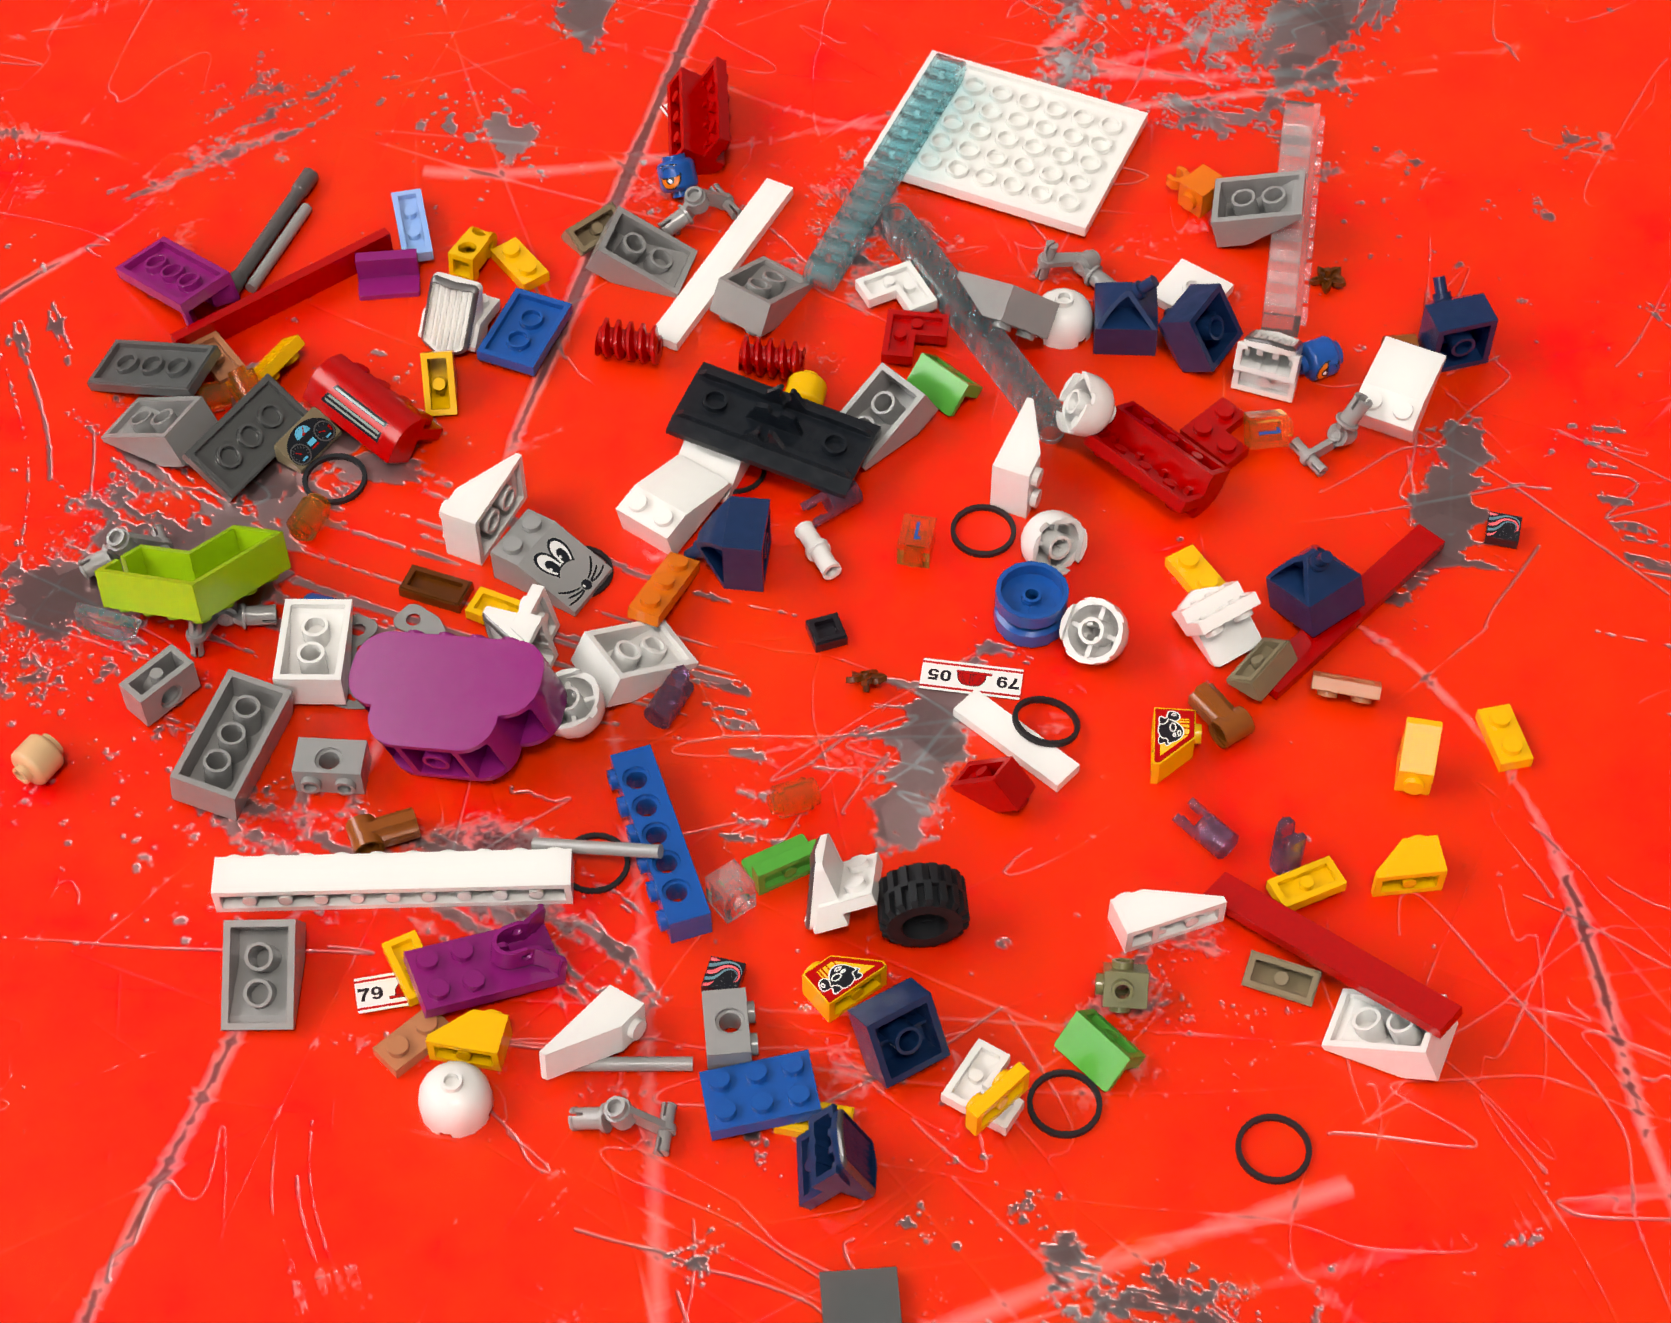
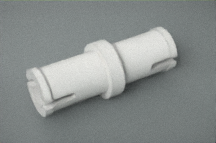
M804 521L798 524L794 533L805 547V555L809 561L816 564L824 579L831 580L841 573L842 568L831 553V546L828 541L821 538L811 521Z

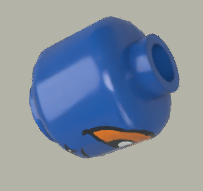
M685 153L663 157L662 163H659L656 167L661 191L663 193H672L673 199L684 197L685 191L689 187L698 185L694 160L690 157H685Z
M1326 336L1304 342L1299 374H1304L1311 381H1317L1336 374L1344 358L1339 343Z

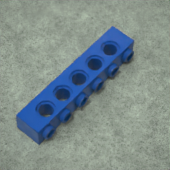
M651 745L610 755L612 769L607 770L606 774L611 790L617 789L620 796L616 798L620 817H627L630 825L625 826L629 843L653 844L661 842V845L664 847V854L661 859L636 857L640 874L647 873L649 879L648 882H645L649 900L651 903L657 902L659 910L655 911L660 931L667 930L671 944L712 932L711 911ZM666 870H671V871H672V872H669V873H663V871H666ZM674 899H683L679 902L672 901Z

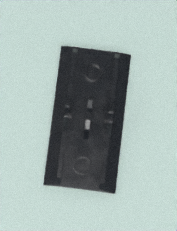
M706 362L701 365L673 413L666 428V434L846 499L872 443H874L881 430V426L804 399L794 388H792L790 393L783 391L785 387L783 384L771 387Z

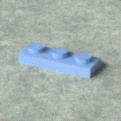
M421 188L391 193L401 250L417 249L419 262L434 260Z

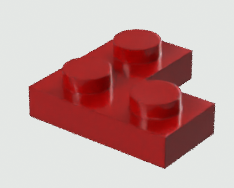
M888 309L881 362L912 365L915 343L946 345L950 314Z
M1225 397L1219 399L1180 429L1181 435L1229 469H1232L1248 456L1249 447L1231 435L1233 431L1246 422L1247 414Z

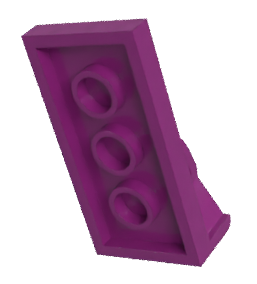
M164 236L115 268L119 278L181 312L187 326L198 321L194 308L204 301L213 307H219L240 300L239 293L229 271Z
M538 904L537 909L524 921H516L499 929L404 951L403 961L425 1019L565 984L568 962L564 956L556 953L544 924L546 913L544 905Z

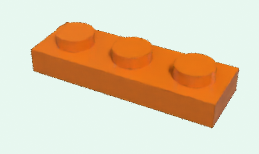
M670 551L628 606L627 617L659 627L699 573L700 561Z

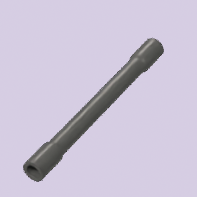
M303 169L292 185L290 192L237 268L230 273L238 293L244 288L249 276L301 201L307 197L319 180V175L313 169Z

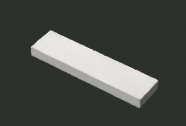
M977 689L971 692L953 709V716L1005 755L1013 756L1020 766L1055 792H1058L1079 772L1080 764L1057 747L1040 746L1022 737L1013 725L1012 715ZM1019 720L1020 724L1026 731H1028L1036 737L1044 739Z

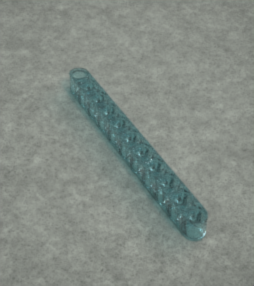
M940 53L934 56L808 259L803 272L804 282L830 291H834L962 83L966 72L965 61Z
M901 203L887 205L883 210V237L902 263L911 261L937 298V308L942 314H950L949 324L1016 411L1020 412L1027 397L1034 400L1039 440L1046 444L1060 442L1064 437V432L1060 431L1057 426L1056 410L1062 412L1063 405L1007 333L992 326L994 320L982 316L958 279L956 268L909 208Z

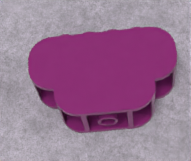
M408 630V632L386 631L372 636L361 645L353 659L348 678L351 693L369 712L368 725L372 735L386 748L400 768L409 774L472 781L497 779L506 774L515 765L522 747L538 745L549 739L557 731L562 722L567 704V692L563 683L538 648L531 643L519 641L513 637L492 639L479 634L465 637L456 636L449 632H440L438 635L425 634L419 630Z

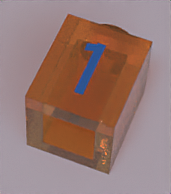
M1282 409L1243 412L1244 443L1251 450L1289 447V437H1292L1294 433L1292 418H1288V414Z
M904 513L897 542V564L929 569L936 540L937 518Z

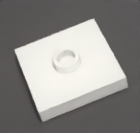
M1181 259L1157 286L1158 307L1164 310L1171 308L1190 284L1220 283L1228 298L1233 292L1234 284Z

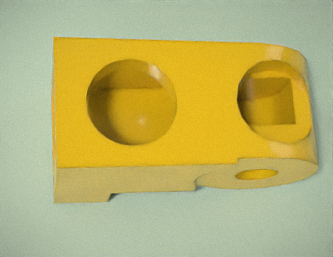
M474 226L470 227L448 252L449 274L477 281L480 268L487 261V258L491 257L490 250L497 245L496 233L487 232Z

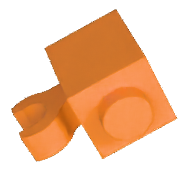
M1205 164L1199 166L1192 173H1189L1185 167L1178 166L1176 177L1171 174L1167 175L1166 185L1170 189L1179 190L1177 204L1201 218L1213 207L1216 178L1225 177Z

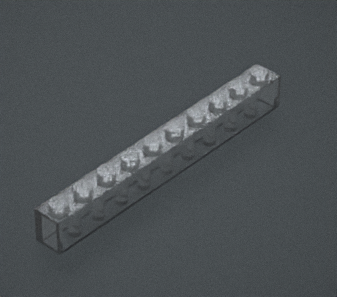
M1286 100L1282 120L1277 173L1306 170L1304 210L1302 219L1271 233L1261 330L1280 332L1298 338L1300 325L1306 326L1308 307H1302V303H1308L1310 285H1306L1304 282L1310 281L1312 263H1308L1306 260H1312L1314 241H1308V238H1314L1316 220L1310 219V217H1315L1318 199L1312 198V195L1317 196L1320 178L1314 177V174H1320L1322 157H1317L1316 154L1322 153L1323 136H1318V134H1323L1325 116H1320L1321 104Z

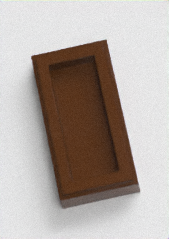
M412 564L399 587V594L405 598L460 614L474 588L471 581Z

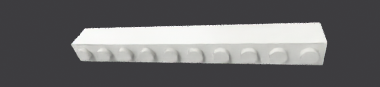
M560 847L530 850L525 848H514L512 850L478 849L476 851L447 849L441 852L410 850L405 853L374 851L363 854L337 852L335 854L322 855L311 853L280 856L276 854H265L263 856L229 855L227 857H215L211 897L216 912L573 904L574 861L572 848L563 849Z

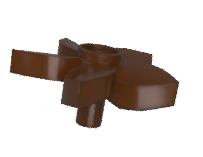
M1318 266V276L1309 280V285L1322 284V291L1325 294L1329 292L1332 286L1336 288L1346 286V281L1341 276V267L1323 268Z
M877 669L865 670L860 673L852 671V676L846 677V683L861 682L863 692L870 691V684L876 685L887 681V675L878 673Z

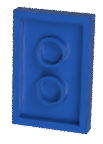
M516 288L477 349V359L535 376L572 315V304Z
M808 1050L699 1072L712 1141L808 1121V1118L821 1111Z

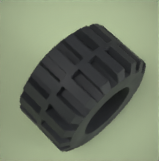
M920 862L901 866L897 870H891L886 874L887 876L882 877L878 881L877 909L879 928L882 931L883 937L889 939L890 942L916 948L936 946L941 943H947L953 940L954 937H959L963 934V930L968 928L970 916L964 876L960 875L957 869H951L950 866L945 864Z

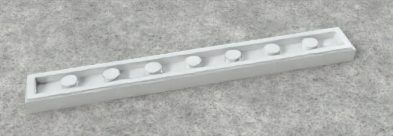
M769 178L764 181L656 324L659 335L663 337V346L678 351L710 308L719 277L738 269L792 198L793 187Z

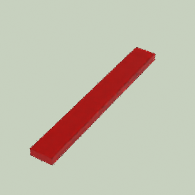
M384 227L170 334L172 342L190 344L214 331H217L226 340L357 274L355 253L393 250L390 233Z
M1418 524L1361 575L1364 606L1314 638L1301 629L1289 640L1297 656V662L1269 692V695L1278 700L1444 548L1445 541L1421 524Z
M1227 872L1204 893L1205 895L1224 896L1227 901L1225 915L1439 1039L1463 1015L1462 1006Z

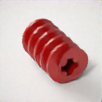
M606 317L602 325L599 326L595 340L596 356L603 352L606 358H610L615 354L617 359L622 360L627 355L628 360L631 362L636 361L639 356L641 363L646 364L651 358L652 364L656 366L659 364L662 356L663 337L659 335L657 325H654L651 332L647 333L645 323H642L638 331H635L633 321L628 323L626 329H622V321L620 319L616 321L614 327H610V320Z
M744 335L739 351L738 368L740 371L743 366L746 375H751L755 368L758 376H763L768 369L770 378H775L780 370L782 379L786 380L791 372L794 374L804 370L806 348L804 347L800 351L798 342L794 341L791 348L787 349L784 339L781 340L777 348L774 347L773 338H769L766 346H762L760 336L756 337L754 344H750L748 335Z

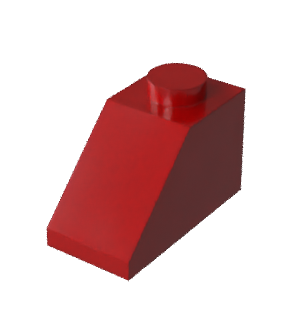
M1013 756L970 761L950 785L954 791L995 813L1017 812L1026 806L1029 801V795L1036 788V785Z

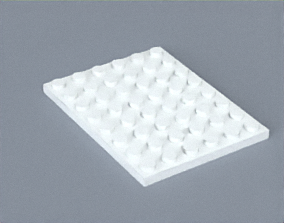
M932 50L866 156L864 170L1085 237L1148 120V113Z

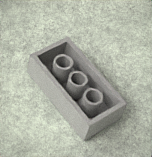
M228 669L169 776L172 799L237 821L294 713L293 691Z

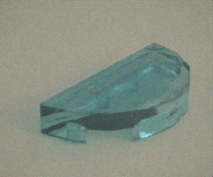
M77 602L73 611L76 620L85 629L94 635L114 641H126L134 638L143 621L81 602Z

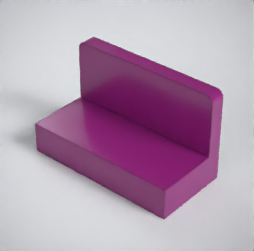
M417 249L355 253L358 295L361 301L420 296V267Z

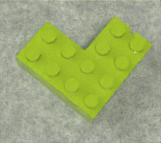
M232 525L190 551L140 544L121 555V561L120 559H114L94 572L102 603L106 608L119 609L120 612L132 611L143 613L144 616H164L169 620L183 619L192 621L194 624H202L210 621L212 616L219 611L233 607L235 602L242 597L256 593L257 588L265 583L277 580L280 574L291 568L283 531Z

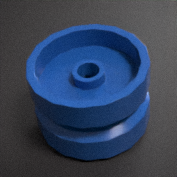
M1021 562L1005 569L997 579L993 620L997 631L1005 640L1022 647L1034 648L1045 646L1058 639L1060 636L1061 619L1068 608L1069 587L1066 578L1056 568L1042 562Z

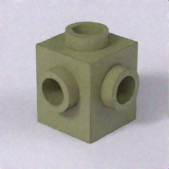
M1113 958L1112 962H1103V973H1096L1095 995H1101L1102 1006L1109 1007V1011L1115 1013H1129L1131 1008L1147 1009L1149 984L1147 964H1134V960L1129 958Z

